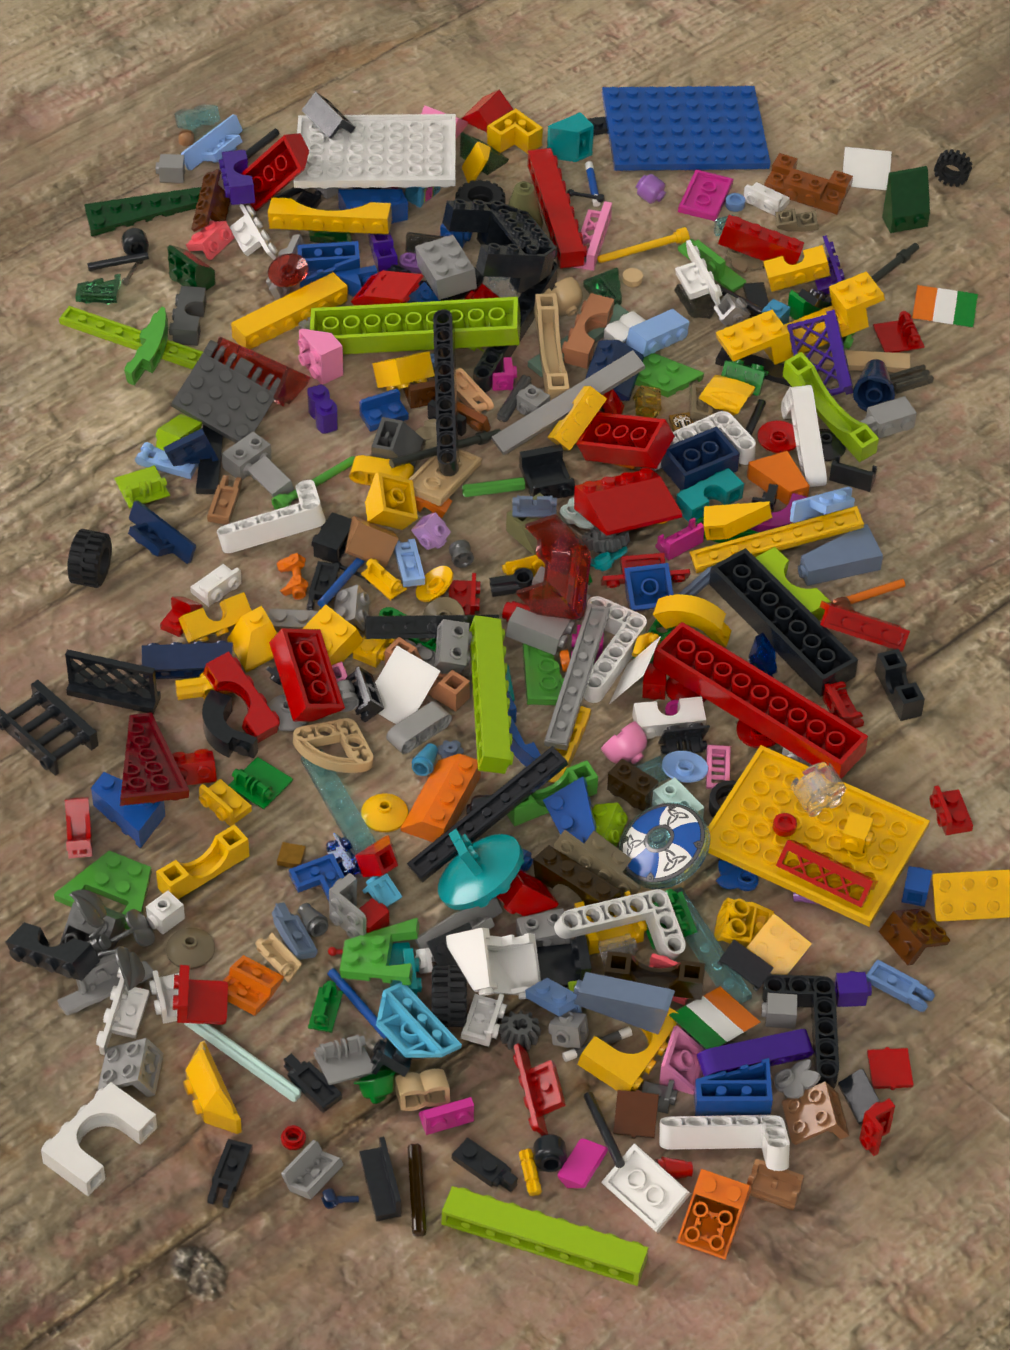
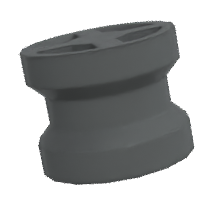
M458 540L450 545L449 553L452 556L454 566L463 568L473 562L474 556L468 541Z

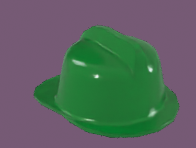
M382 1065L376 1075L371 1074L360 1077L353 1083L358 1084L364 1098L370 1099L373 1104L384 1101L386 1096L394 1091V1074L396 1072Z

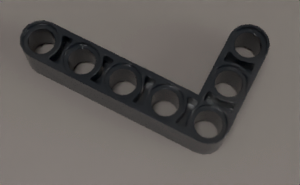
M774 974L766 977L762 993L764 1002L767 1001L768 993L797 995V1007L811 1008L812 1038L815 1052L813 1054L814 1071L818 1072L821 1076L816 1085L826 1082L834 1089L839 1074L834 981L827 976Z

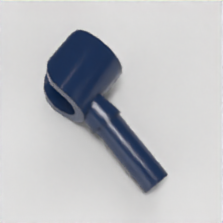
M331 1188L322 1192V1202L328 1209L336 1207L339 1203L359 1202V1196H336L335 1191Z

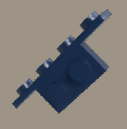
M134 501L129 520L136 525L130 526L128 534L157 557L173 553L186 564L191 563L197 547L196 544L141 502Z

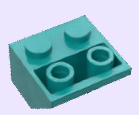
M581 112L548 126L547 148L552 149L553 155H556L558 160L578 162L592 156L594 125Z

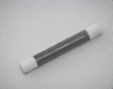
M628 1026L599 1039L610 1045L633 1034ZM589 1042L583 1044L581 1048H573L563 1052L562 1057L564 1061L568 1062L580 1057Z

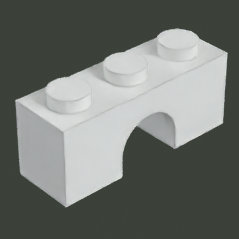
M702 696L679 699L678 713L672 716L662 714L658 709L657 701L634 703L633 722L636 721L642 727L647 739L661 736L663 731L667 730L666 728L678 725L680 728H687L694 723L706 725Z

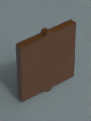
M639 1089L636 1092L618 1090L613 1134L627 1135L633 1139L636 1136L655 1138L659 1094L644 1093Z

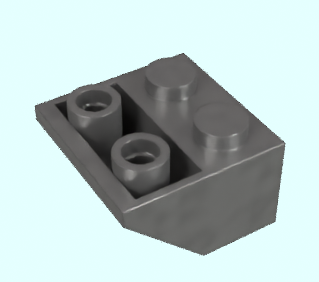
M75 901L72 904L59 945L65 944L73 938L87 942L90 940L89 935L96 930V928L86 922ZM105 907L107 912L106 917L103 918L105 925L98 935H106L111 939L122 933L126 922V915ZM118 941L112 943L109 950H113Z

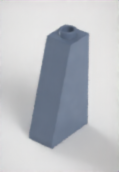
M865 524L864 528L850 531L802 555L800 565H798V574L800 578L804 579L806 585L810 586L881 570L883 554L868 524Z
M586 972L583 981L577 980L573 993L577 995L574 1003L576 1005L658 1035L675 991Z

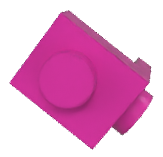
M512 357L503 358V373L492 374L493 391L513 390V379L517 378V367L512 365Z

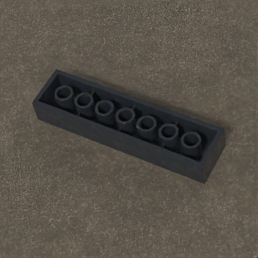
M746 548L711 566L709 585L820 697L823 696L825 684L841 681L846 683L856 677L858 659L826 627L821 626V622Z

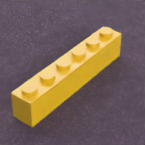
M332 272L231 322L232 338L245 351L257 347L298 326L300 321L307 320L311 316V308L336 307L348 301V286Z

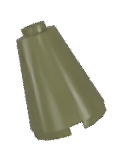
M526 181L517 183L514 186L508 205L529 212L542 229L543 219L534 186Z

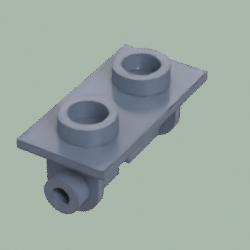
M517 495V497L512 499V517L556 518L557 498H552V495L537 496V500H533V496Z

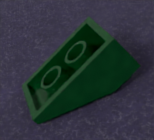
M927 166L890 172L882 219L889 232L896 233L928 227L930 199Z

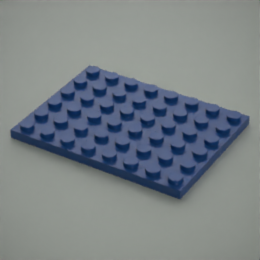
M755 86L602 87V99L614 171L770 169L771 163Z

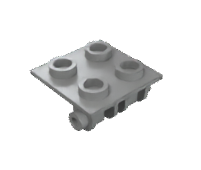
M357 1034L348 1037L347 1043L342 1038L341 1046H339L337 1040H334V1042L319 1044V1047L315 1048L316 1052L313 1054L329 1085L373 1074L371 1073L373 1064L370 1063L371 1059L364 1048L366 1045L364 1036L359 1037Z

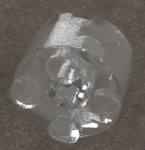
M826 762L807 768L802 772L804 776L800 780L796 777L791 783V790L810 817L818 815L823 808H835L842 803L841 797L846 791L844 783L832 764L829 763L828 766Z

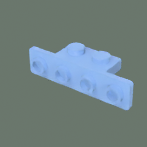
M232 114L181 153V155H184L187 170L194 169L203 161L217 163L222 159V152L237 149L236 146L243 142L239 135L243 130L236 115Z
M845 487L793 501L790 510V522L796 523L854 507L855 498L851 497L852 488Z

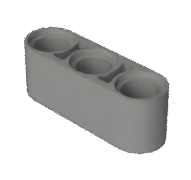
M432 701L394 725L388 731L386 738L402 754H407L444 730L450 724L452 716L440 704Z

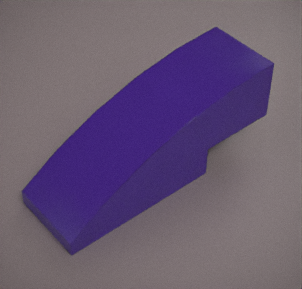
M390 232L389 235L367 234L377 271H387L392 264L398 265V257Z

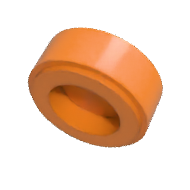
M568 649L560 650L559 652L562 672L564 673L567 672L570 662Z

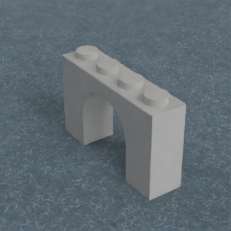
M540 566L533 578L529 596L556 606L562 614L546 617L516 607L509 619L505 636L556 655L559 648H564L568 638L566 635L572 634L575 627L574 621H579L582 615V607H587V602L591 597L588 594L590 585Z

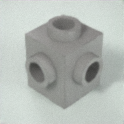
M728 293L720 300V305L713 307L719 315L720 321L726 326L740 323L751 315L746 308L748 306L742 298H735Z
M529 384L525 389H521L516 396L517 410L523 415H528L549 402L550 395L542 389Z
M568 1011L560 1017L556 1015L550 1021L548 1028L549 1034L552 1035L553 1045L566 1048H581L589 1035L587 1014Z

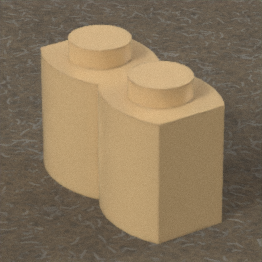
M429 1069L420 1074L410 1072L405 1077L402 1075L395 1077V1092L400 1108L403 1111H415L425 1106L438 1107L450 1103V1087L445 1072L442 1069Z

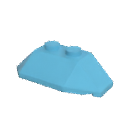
M402 982L383 990L376 1026L405 1058H439L462 1047V1044L407 985H402Z

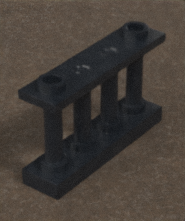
M36 680L31 684L32 695L30 699L8 714L0 708V729L9 733L40 762L45 770L51 771L56 776L59 774L57 760L80 744L87 746L91 751L99 746L97 731L42 682ZM36 705H41L46 710L23 727L14 721ZM51 718L61 723L37 740L29 734ZM65 731H70L75 736L53 753L44 748L45 745Z

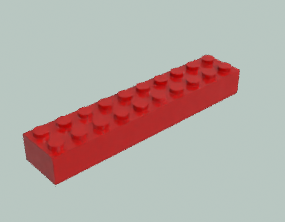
M683 622L655 648L653 666L831 777L841 780L866 753L868 735Z

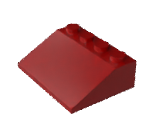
M642 468L640 471L625 472L619 476L604 477L601 480L586 481L583 484L575 485L574 509L606 536L682 518V512L661 476L650 468Z

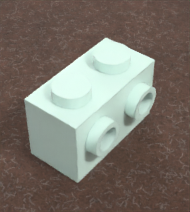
M676 778L653 790V807L663 804L684 805L695 811L703 822L704 806Z

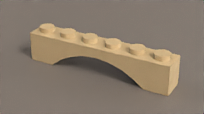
M556 293L535 294L534 314L545 393L550 395L551 401L570 389L561 350Z

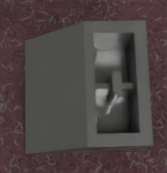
M382 417L371 447V457L394 459L421 451L424 439L404 421ZM417 461L410 463L414 466V469Z

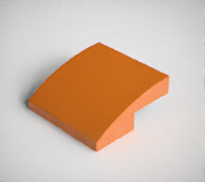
M243 955L230 967L229 975L223 980L228 983V1002L256 1016L279 988L284 976Z

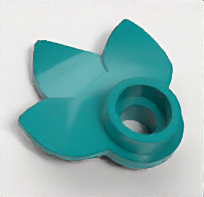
M625 546L613 553H601L595 558L588 559L590 564L588 566L594 567L596 570L606 571L613 566L612 563L616 559L627 553L628 548Z

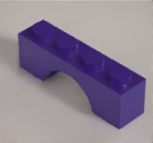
M245 150L222 152V159L219 160L225 196L230 198L231 205L255 203L252 176L241 174L248 168Z

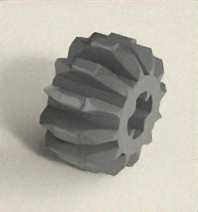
M522 1010L518 1014L511 1011L509 1017L503 1016L499 1028L502 1044H507L509 1050L518 1043L528 1051L531 1045L536 1046L541 1035L538 1018H532L531 1012L525 1015Z

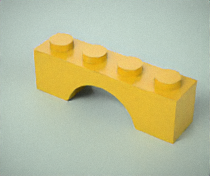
M235 824L217 834L211 846L199 858L188 863H180L174 860L157 870L158 889L162 894L169 891L177 899L182 898L249 857L248 838Z

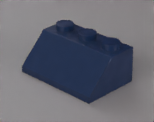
M599 340L586 378L634 350L642 362L644 356L620 340ZM639 373L613 388L621 401H630Z

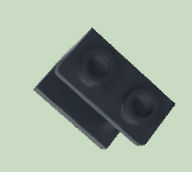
M561 444L520 452L519 468L530 496L534 497L539 493L543 496L552 495V498L557 499L574 496L575 480L570 478L566 469Z

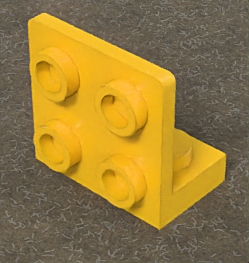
M774 913L746 948L774 967L771 974L788 975L812 943Z

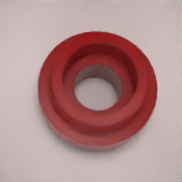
M288 1126L281 1134V1143L288 1150H298L305 1145L306 1134L299 1126Z

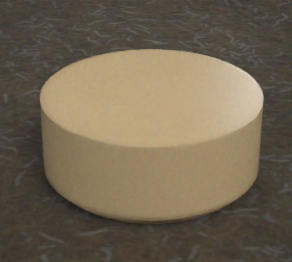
M629 268L623 272L622 282L626 286L637 287L642 284L643 274L639 269Z

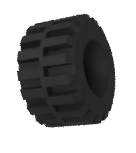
M472 180L470 183H464L463 187L458 188L455 199L471 202L473 200L484 202L500 201L504 204L506 199L503 189L498 187V184L491 183L488 180Z
M80 529L77 532L69 550L67 563L68 578L71 583L99 588L108 574L112 555V543L108 533Z
M434 965L432 969V1013L445 1027H464L467 1021V979L458 965Z

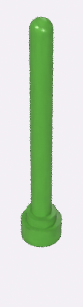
M355 456L349 457L312 479L315 486H319L351 467ZM295 489L288 494H278L273 497L271 502L274 509L277 510L291 505V502L298 498L297 491Z

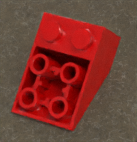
M382 270L369 277L351 300V303L354 306L407 303L410 299L409 295L419 288V282L424 276L422 274Z

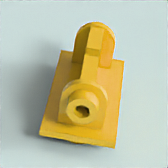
M547 552L510 562L507 561L502 565L503 573L512 575L517 569L527 568L532 571L533 577H535L540 566L549 569Z
M371 558L367 561L366 565L368 567L361 575L390 601L407 590L401 584V580L391 575L379 564L377 559L373 560Z

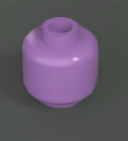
M653 174L642 176L636 185L637 195L649 204H653L656 201L660 202L666 195L664 191L665 183Z

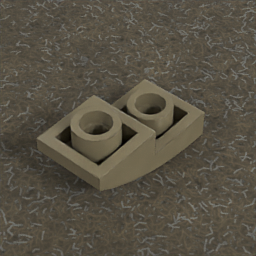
M795 208L775 212L778 229L786 231L819 230L816 210L796 214Z

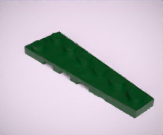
M201 187L84 204L91 236L115 231V227L126 225V227L134 226V222L145 220V222H148L159 215L167 217L196 209Z

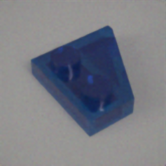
M761 633L754 639L748 656L749 662L773 677V674L778 672L775 661V649L765 634Z

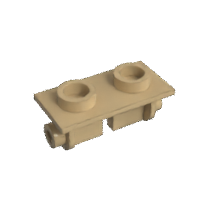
M271 933L267 939L259 938L255 943L256 949L290 983L303 963L274 933Z

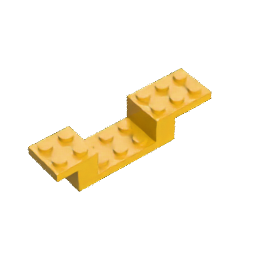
M866 271L829 286L832 306L784 325L775 312L769 310L717 331L716 337L733 362L764 349L774 365L794 356L787 325L827 315V311L835 310L843 338L869 327L866 308L885 301L884 293ZM825 322L817 323L813 330L822 334L826 328ZM803 328L793 330L794 336L801 340L806 330ZM810 333L805 342L814 346L819 337ZM822 340L818 347L828 344V342ZM802 345L798 353H806L811 349Z

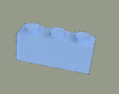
M670 309L630 327L626 345L640 352L645 357L684 340L688 334L690 321L674 309Z

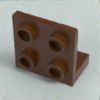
M435 376L427 378V382L415 384V381L410 382L408 387L403 388L410 409L428 406L432 399L436 401Z

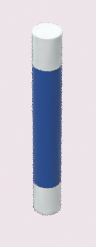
M587 161L585 167L591 195H599L593 163ZM592 199L594 207L600 206V202Z

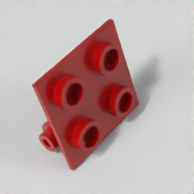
M907 311L900 312L897 321L873 324L884 352L895 353L925 348L913 319Z

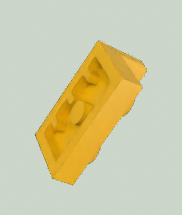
M364 636L362 638L363 642L353 651V659L377 668L380 662L385 660V650L396 639H365Z
M221 779L208 788L204 784L199 786V800L201 804L206 808L209 807L220 821H225L229 826L234 825L252 812V805Z

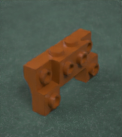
M779 153L772 164V171L766 179L764 186L790 197L792 201L838 215L844 199L852 186L853 176L834 170L830 179L822 178L797 170L798 158Z

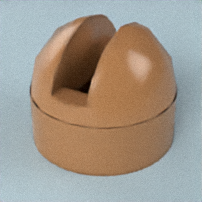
M184 129L179 133V143L182 146L194 144V134L191 130Z

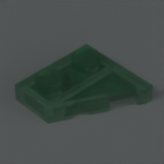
M116 274L113 280L105 282L103 278H99L89 282L78 283L75 294L76 302L117 303L121 285V274Z

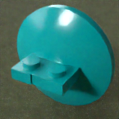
M457 829L449 833L458 854L447 865L438 883V895L447 907L454 910L471 909L477 906L483 908L490 903L491 899L499 894L506 893L510 889V883L514 880L524 863L523 849L514 837L506 834H496L472 843L466 834L461 835Z

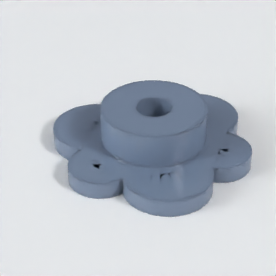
M446 740L443 742V745L437 747L438 754L441 755L442 759L464 753L461 743L457 740L451 742Z

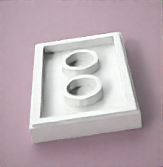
M634 1143L623 1156L625 1165L622 1168L614 1166L601 1183L653 1230L659 1233L691 1193Z

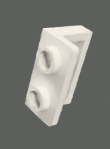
M478 994L474 995L466 1024L461 1033V1039L488 1047L492 1038L497 1039L500 1024H497L498 1018L503 1019L507 1007L506 1004H503V994H499L498 1000L479 996Z

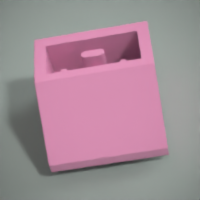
M300 329L298 340L300 355H298L301 365L306 366L310 371L311 376L317 379L320 384H326L343 376V346L333 334Z

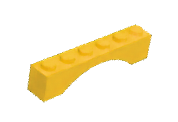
M271 198L268 209L269 229L389 235L392 211L391 203L370 202L353 209L326 211L306 207L291 198Z

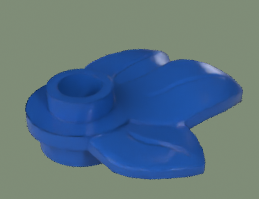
M719 860L718 869L721 876L716 879V882L721 887L730 890L739 888L743 891H752L758 886L759 879L757 875L727 861Z

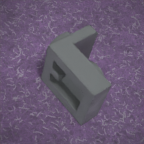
M669 1080L668 1086L644 1081L642 1088L644 1093L659 1094L658 1112L668 1114L670 1104L675 1105L678 1090H674V1080Z

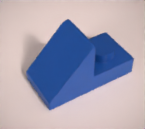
M374 265L336 272V275L348 286V295L355 297L369 277L377 273V269Z

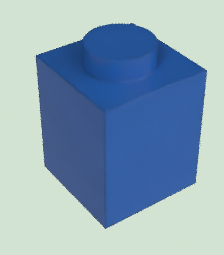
M908 867L902 897L903 903L925 907L932 870L921 867Z

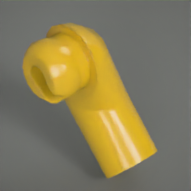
M652 632L639 635L636 639L632 656L637 657L645 648L658 639L659 635Z

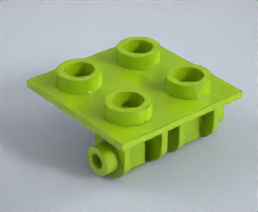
M155 466L114 478L129 508H132L134 501L146 504L170 496L166 488L167 481L165 477L161 478Z

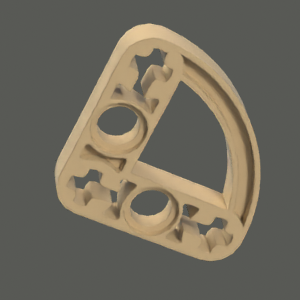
M343 718L296 728L293 732L294 747L305 759L319 767L343 773L365 772L372 768L373 753L357 723L352 719ZM320 732H329L330 735L324 736ZM340 742L348 758L332 756L315 747ZM349 743H358L360 746L353 747Z

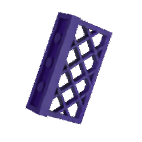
M835 310L827 311V315L787 325L794 356L798 354L802 345L811 349L806 356L808 359L811 358L814 352L823 356L818 365L812 364L815 366L817 373L820 371L827 375L823 381L824 386H826L830 378L838 381L839 388L830 390L826 387L830 395L852 394L854 388ZM825 322L826 328L822 334L813 330L817 323ZM803 328L806 330V333L800 340L794 336L793 330ZM810 333L819 337L814 346L805 342ZM822 340L830 343L826 353L817 349ZM826 359L834 362L830 372L821 368Z

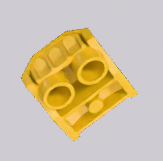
M715 375L700 394L699 399L715 409H722V411L729 412L734 416L740 412L747 399L753 394L755 387L736 379Z
M727 898L722 903L718 912L714 937L717 941L722 940L730 944L733 940H736L744 947H747L774 914V911L754 902Z

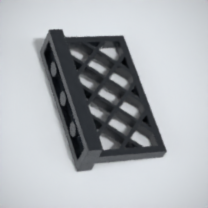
M67 649L65 658L69 681L66 689L68 696L154 714L161 698L160 691H157L155 668ZM73 659L79 660V661H81L83 664L79 665V664H78L77 662H75ZM95 664L101 665V666H103L105 669L101 670V669H100L98 666H96ZM86 668H89V669H90L91 671H93L95 674L91 675V674H90L88 671H86L85 669H86ZM117 669L124 670V671L126 672V674L123 675V674H122L120 671H118ZM111 673L116 677V679L113 680L107 674ZM139 674L148 675L149 678L145 680ZM132 677L138 683L134 684L132 681L129 680V678Z

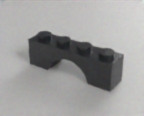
M25 922L5 941L10 950L9 954L15 961H22L33 967H40L51 973L55 972L67 978H74L80 981L100 962L91 943L73 938L65 944L49 947L50 944L41 927Z

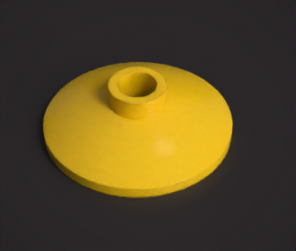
M439 566L429 571L425 575V585L417 586L416 597L422 602H430L442 596L452 583L453 571L448 566Z
M382 793L374 795L365 801L362 806L361 816L365 825L377 832H392L402 827L408 816V808L406 803L398 796Z

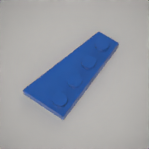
M583 776L543 799L560 835L566 830L582 843H585L592 832H596L597 827L591 810L592 804L587 792V782Z

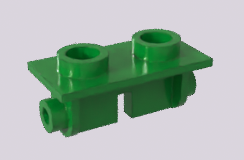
M327 981L323 987H319L308 1029L332 1033L343 991L337 990L335 982Z

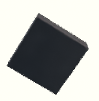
M304 190L295 201L306 207L316 209L321 203V196Z

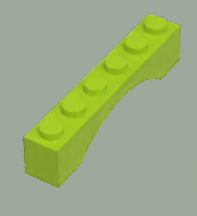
M802 352L786 360L783 377L792 387L812 386L818 417L860 463L875 454L879 438L867 424L854 419L838 405L824 386L815 366Z

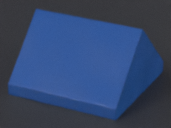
M669 563L624 569L626 599L631 610L655 609L659 598L674 595Z

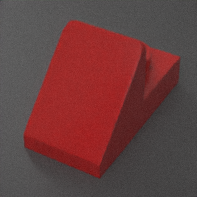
M172 596V609L162 620L160 627L161 630L181 637L184 631L178 618L203 608V604L186 597Z

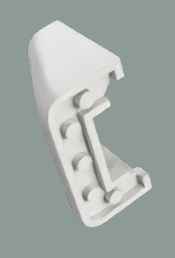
M478 928L446 936L447 948L474 992H479V996L495 993L518 995L519 999H527L525 990L541 981L535 934L526 933L519 937H514V935L499 937L490 936L489 928Z

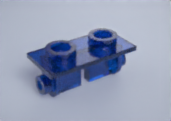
M334 832L333 835L336 840H331L326 844L327 853H333L337 862L342 859L338 865L344 876H347L349 873L354 877L358 872L362 874L355 857L356 854H353L350 850L353 848L352 844L345 836L341 838Z

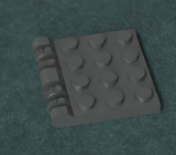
M210 340L172 401L171 407L202 422L206 427L237 443L251 432L257 430L285 381L277 377L269 391L267 388L272 382L274 375L270 373L266 377L263 386L257 384L256 381L262 374V368L258 367L251 380L247 377L255 364L241 357L234 370L231 369L237 354L233 352L229 356L226 365L220 363L219 360L223 357L226 348L221 346L213 359L212 355L216 351L218 343Z

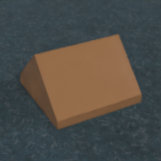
M353 516L345 553L364 561H368L371 558L373 560L377 559L379 564L386 568L399 538L389 529Z

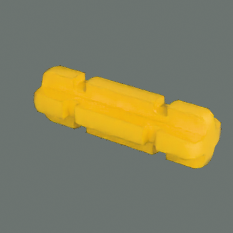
M530 1148L521 1150L519 1157L527 1192L531 1197L540 1195L542 1189L533 1152Z

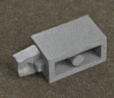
M904 396L867 407L866 418L860 422L867 424L878 438H882L914 428L917 413Z

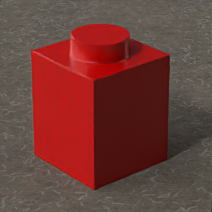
M652 663L648 664L644 673L642 698L665 700L667 675L655 668Z
M371 898L359 908L366 916V933L390 925L389 910L383 903H378L375 899Z

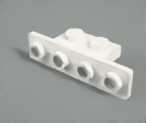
M239 204L244 216L232 224L230 229L241 250L248 257L259 247L263 246L265 252L277 263L279 261L276 255L278 250L271 242L269 243L271 238L264 229H261L263 224L254 216L256 214L255 210L250 204L247 206Z
M687 240V254L692 263L675 268L680 283L690 300L710 294L716 306L720 305L722 291L719 284L715 285L712 272L707 271V264L704 258H700L698 247L693 246L692 242Z
M120 967L117 973V977L120 978L118 986L114 985L111 991L110 1000H113L111 1009H106L103 1022L106 1025L104 1031H99L96 1045L99 1046L100 1054L105 1055L112 1033L136 1039L150 994L149 990L138 987L128 991Z

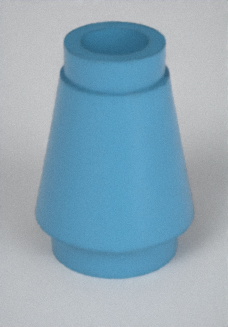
M427 744L413 758L412 770L419 776H426L433 771L438 753L436 745Z

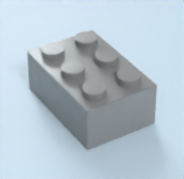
M454 235L415 246L417 266L438 300L477 288L475 268Z

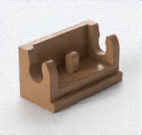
M755 1159L747 1185L752 1187L751 1196L794 1211L802 1190L804 1175L787 1169L783 1171L770 1170L766 1167L764 1161Z

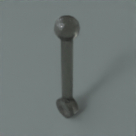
M143 261L135 262L126 278L122 279L123 285L130 283L129 279Z

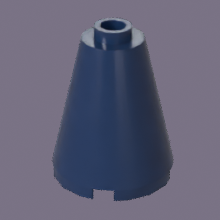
M879 359L870 360L866 364L853 389L854 400L858 407L866 412L867 407L895 399V388L885 363Z

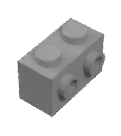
M251 432L222 453L223 469L235 478L239 477L243 480L250 476L247 469L262 457L266 456L269 460L272 459L271 444L255 432Z
M446 619L441 621L437 627L435 668L461 673L469 665L470 653L467 651L472 639L469 623Z
M563 908L516 918L517 937L523 936L526 933L535 934L536 947L570 944L571 938H560L554 930L556 921L564 913Z

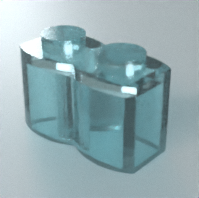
M201 104L194 109H181L174 114L177 127L186 130L196 129L201 125H213L220 121L218 107L210 104Z

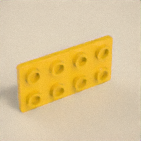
M1010 870L937 873L932 875L935 921L1010 918Z

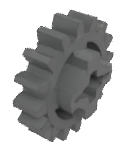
M594 527V529H590V532H584L585 535H582L584 549H587V551L594 550L595 553L599 554L616 552L618 549H622V546H627L630 542L629 531L606 536L597 527Z

